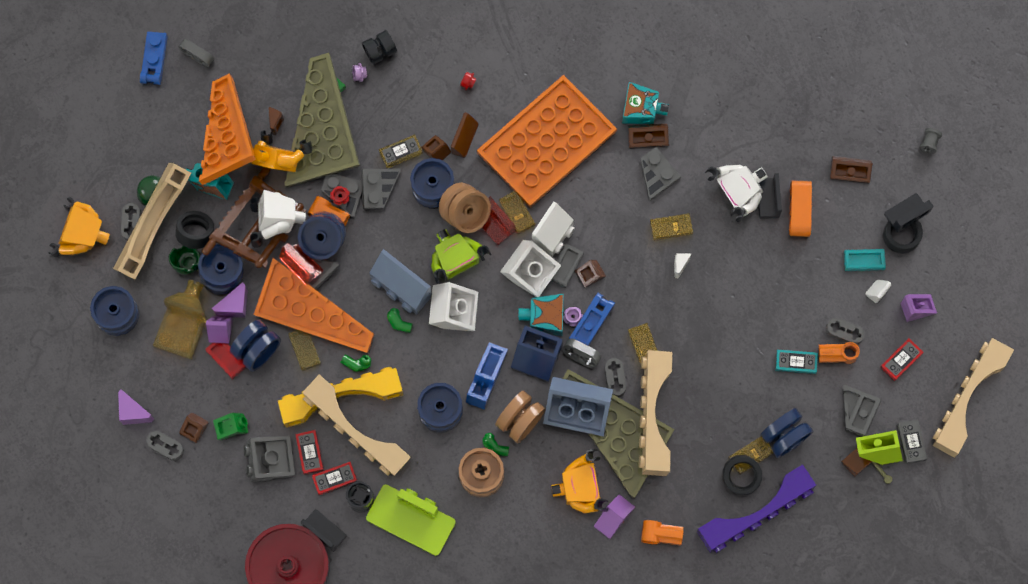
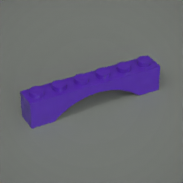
M802 464L785 475L776 496L761 510L749 516L736 519L715 518L698 528L697 533L710 553L714 550L718 553L727 547L726 543L730 540L736 542L744 537L743 532L748 529L754 531L762 525L761 521L768 518L770 521L779 515L778 511L785 507L788 510L797 504L795 500L798 498L806 499L812 495L816 484Z

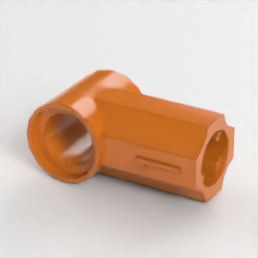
M316 196L307 212L308 216L316 212L326 211L335 214L341 219L344 226L347 225L350 217L349 213L333 206L325 198Z
M854 342L819 345V363L844 362L852 364L858 359L859 347ZM852 349L855 352V356L848 357L844 351Z
M644 520L641 542L681 546L684 527L663 525L658 521Z

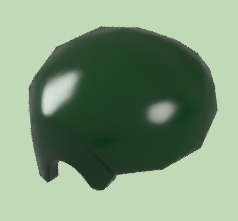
M151 175L144 177L139 182L136 193L142 205H147L161 177Z
M182 246L179 249L173 248L168 257L170 265L177 273L188 275L198 270L201 255L197 249H189Z

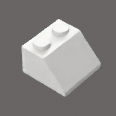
M553 202L533 231L532 241L549 256L553 257L555 253L559 254L562 250L564 239L572 235L575 229L573 227L574 220L556 202Z
M523 240L500 272L517 286L535 297H539L561 265L533 241Z
M450 282L433 285L429 324L442 329L475 331L478 292Z

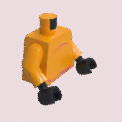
M263 130L261 131V141H258L253 148L256 160L252 161V164L276 170L296 172L297 163L304 157V154L312 153L311 141L307 143L306 140L300 141V150L295 152L268 146L273 143L272 132L266 135V131Z
M68 197L67 200L71 205H63L69 214L58 243L60 246L55 243L49 245L52 248H56L54 252H48L53 257H58L60 254L75 255L85 253L94 247L95 241L106 245L110 236L109 233L99 230L102 220L99 219V215L91 205L75 202L73 198Z
M589 449L586 454L568 465L564 473H562L563 483L551 485L553 497L565 495L566 504L582 513L608 511V508H602V504L608 502V500L600 498L594 463H591V461L600 460V457H593V453L597 449Z

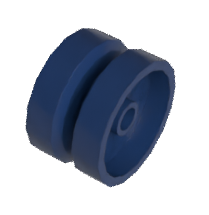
M435 158L424 159L416 164L410 177L413 196L418 203L429 208L439 207L443 193L447 188L455 184L453 171L450 166L441 159Z
M326 211L316 212L305 220L299 228V246L310 258L318 260L328 259L343 245L346 237L345 226L341 219L333 213Z
M220 244L215 245L208 255L202 253L198 263L202 285L213 294L225 295L231 293L243 281L242 258L233 254L234 251Z
M105 287L98 291L91 301L90 311L92 318L100 329L109 335H124L131 331L138 322V305L130 293L122 287Z
M260 319L250 323L237 336L230 348V353L237 360L244 359L243 365L251 372L262 367L272 357L281 343V338L273 331L267 332L268 327Z
M446 383L431 384L421 392L418 398V413L422 423L428 429L435 432H447L454 429L460 423L463 416V404L459 392L453 386Z
M797 408L785 413L760 434L765 443H772L778 440L771 449L777 458L793 451L814 432L808 423H802L795 427L803 417Z

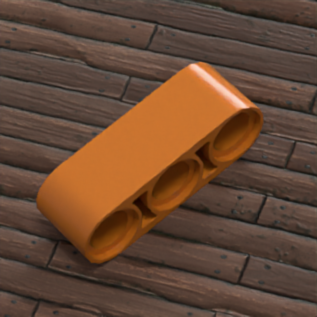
M791 180L789 236L810 237L812 182Z

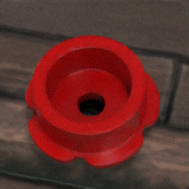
M466 71L460 83V86L464 87L465 90L468 88L472 89L476 78L473 77L474 72L471 74Z
M337 186L331 192L330 198L336 205L346 204L349 201L350 192L347 188Z

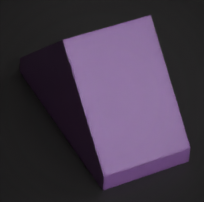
M242 282L212 308L216 316L246 317L248 290L245 284Z
M908 294L900 303L907 322L937 313L931 294Z
M212 316L206 321L210 343H229L233 317Z
M123 390L118 392L119 421L123 425L150 423L154 420L151 414Z
M620 494L606 507L608 511L603 512L594 525L598 531L609 539L612 538L635 509V506Z

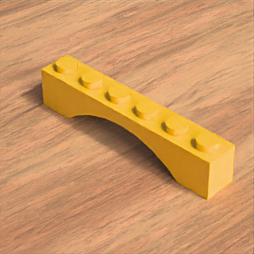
M392 367L383 368L376 374L371 372L362 374L361 378L354 380L353 378H347L342 380L340 384L333 385V383H330L335 388L336 398L357 394L373 396L385 401L403 396L397 369H392ZM289 394L283 396L282 400H278L281 416L286 428L306 423L318 407L308 405L303 400L305 397L303 394L296 396Z

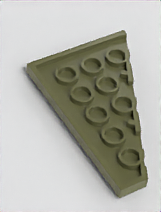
M329 53L312 57L309 60V70L306 75V85L301 99L300 114L297 119V129L291 151L300 150L299 142L302 140H306L307 143L311 141L313 151L310 154H304V157L297 163L296 172L288 171L286 181L284 182L287 188L360 166Z
M569 369L562 378L597 386ZM612 394L604 436L589 435L629 495L635 499L648 475H642V468H639V457L642 456L639 439L640 436H643V428H640V417L643 416V411ZM656 419L659 434L666 445L674 429Z

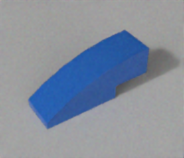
M489 342L476 370L465 403L485 410L508 349Z

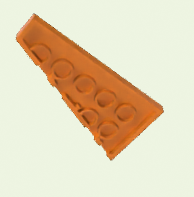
M230 73L212 82L210 95L211 110L208 111L209 125H206L203 147L205 155L204 160L201 161L203 170L202 175L199 176V182L202 185L256 160L235 83Z
M275 258L272 259L254 312L255 316L366 353L369 352L375 335L373 332Z

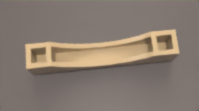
M168 163L113 269L132 279H136L159 226L183 190L191 172L174 163Z
M994 338L989 343L984 342L979 351L982 354L980 359H975L970 368L973 371L971 376H966L961 384V387L964 388L961 394H956L951 403L954 405L952 411H947L942 419L945 422L943 428H938L933 436V439H935L934 447L954 458L959 454L968 437L965 415L972 392L983 380L1004 369L1014 349Z
M648 350L645 357L642 356L641 369H644V376L641 377V388H644V396H641L640 408H643V416L640 417V428H643V436H640L639 447L642 448V456L639 457V468H642V475L667 476L670 472V450L659 434L656 424L655 406L659 389L672 372V352Z
M320 374L302 392L305 396L303 400L311 407L313 405L317 406L320 409L318 413L326 421L330 418L335 423L333 427L339 433L343 434L345 432L351 437L349 442L357 449L361 446L366 451L364 455L370 461L374 462L376 460L380 463L379 469L387 476L390 473L395 476L411 458L396 443L376 441L357 431L341 412L336 399L335 388Z

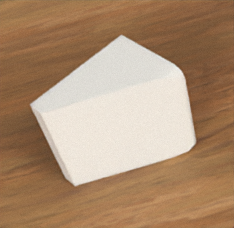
M676 253L674 259L675 278L680 277L690 260L691 254Z
M876 280L865 295L875 303H878L891 287V282Z

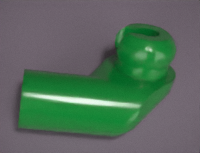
M391 308L387 313V319L392 328L411 333L413 323L402 321L399 315L400 311L397 308Z
M344 355L340 363L354 372H359L371 366V358L368 355H363L360 359L354 360L348 355Z
M486 433L482 439L484 447L494 451L499 456L508 457L509 446L498 445L494 439L495 436L492 433Z

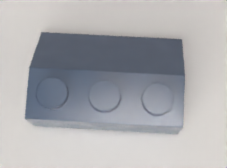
M384 249L381 251L370 271L372 284L379 289L381 287L387 291L386 294L392 300H399L402 303L401 306L407 312L411 313L413 311L417 315L432 298L430 285Z
M553 377L543 424L604 436L613 389Z

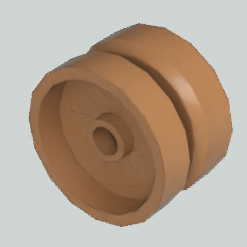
M456 183L447 188L439 202L441 218L464 233L476 232L482 228L490 215L491 204L489 198L466 183Z
M521 391L515 396L495 423V426L503 432L511 429L510 438L517 444L528 436L546 411V408L539 402L530 405L532 397L525 391Z
M475 448L467 452L459 464V478L464 490L470 495L479 498L489 497L496 493L504 480L503 462L499 455L487 448ZM484 471L485 475L481 476L478 472Z

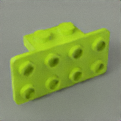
M383 485L366 516V520L428 553L438 556L456 524L455 519L440 512L438 507L435 506L436 502L428 498L423 500L417 497L418 493L407 488L406 491L400 489L399 491L389 485Z

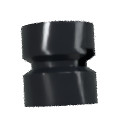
M387 30L377 34L376 39L369 38L362 42L363 49L373 65L382 61L383 56L389 57L397 53L395 43Z
M357 481L347 488L346 499L354 511L362 513L370 510L375 499L373 491L367 483Z

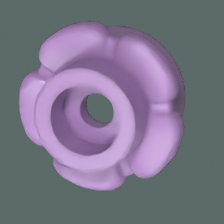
M361 63L352 66L354 81L363 82V78L367 77L366 67H362Z
M569 307L564 311L563 320L566 324H570V326H577L583 314H581L579 308Z

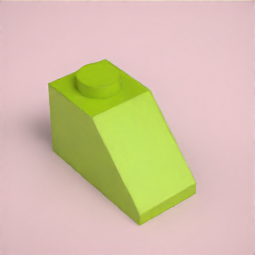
M897 430L856 438L858 453L861 458L882 465L903 461Z

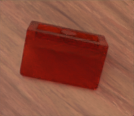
M490 196V215L482 229L496 245H499L516 232V225Z
M287 243L282 247L279 258L306 285L323 273V269L306 255L298 244L291 246Z

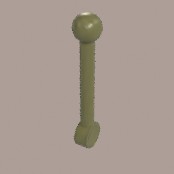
M872 461V464L884 477V482L890 484L892 477L887 475L878 463Z

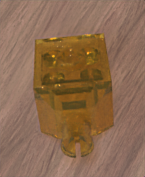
M188 280L184 293L178 292L164 299L163 303L167 310L153 347L192 360L207 317L199 300V295L204 285L197 281L194 283V280Z

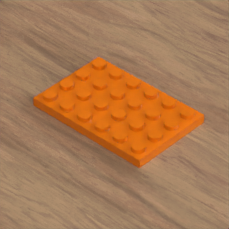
M562 75L477 150V154L531 208L617 132V128Z

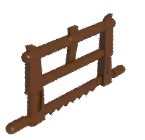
M263 167L260 173L253 177L249 188L242 191L243 195L238 196L239 200L234 202V206H231V211L227 212L228 216L223 217V221L219 222L220 227L216 228L210 235L208 243L202 249L204 255H208L217 243L234 251L233 254L255 263L256 268L264 267L266 269L268 257L280 241L286 243L289 238L288 235L285 233L275 235L260 255L248 247L252 242L250 239L251 233L259 232V218L242 242L226 234V232L255 192L262 195L263 191L267 190L273 193L279 192L287 197L280 190L276 191L262 181L269 174L271 168ZM295 202V211L307 212L302 203L297 204Z

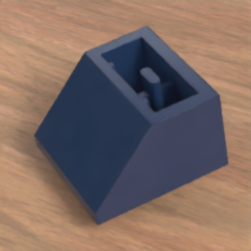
M524 326L511 369L549 382L563 346V339Z

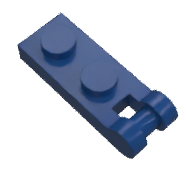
M147 32L142 72L140 74L141 84L154 82V85H161L167 33ZM149 71H155L154 75L149 74Z
M597 293L569 339L578 340L589 346L615 306V302L612 300L608 301L603 298V295ZM600 305L604 307V310L600 311L596 307Z

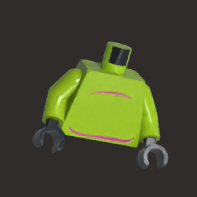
M446 229L436 234L440 244L435 246V252L432 254L431 269L435 281L439 284L438 280L441 278L447 281L479 264V257L484 261L485 258L483 256L485 254L492 255L489 248L485 245L482 246L467 236L462 237L460 234H456L451 237Z

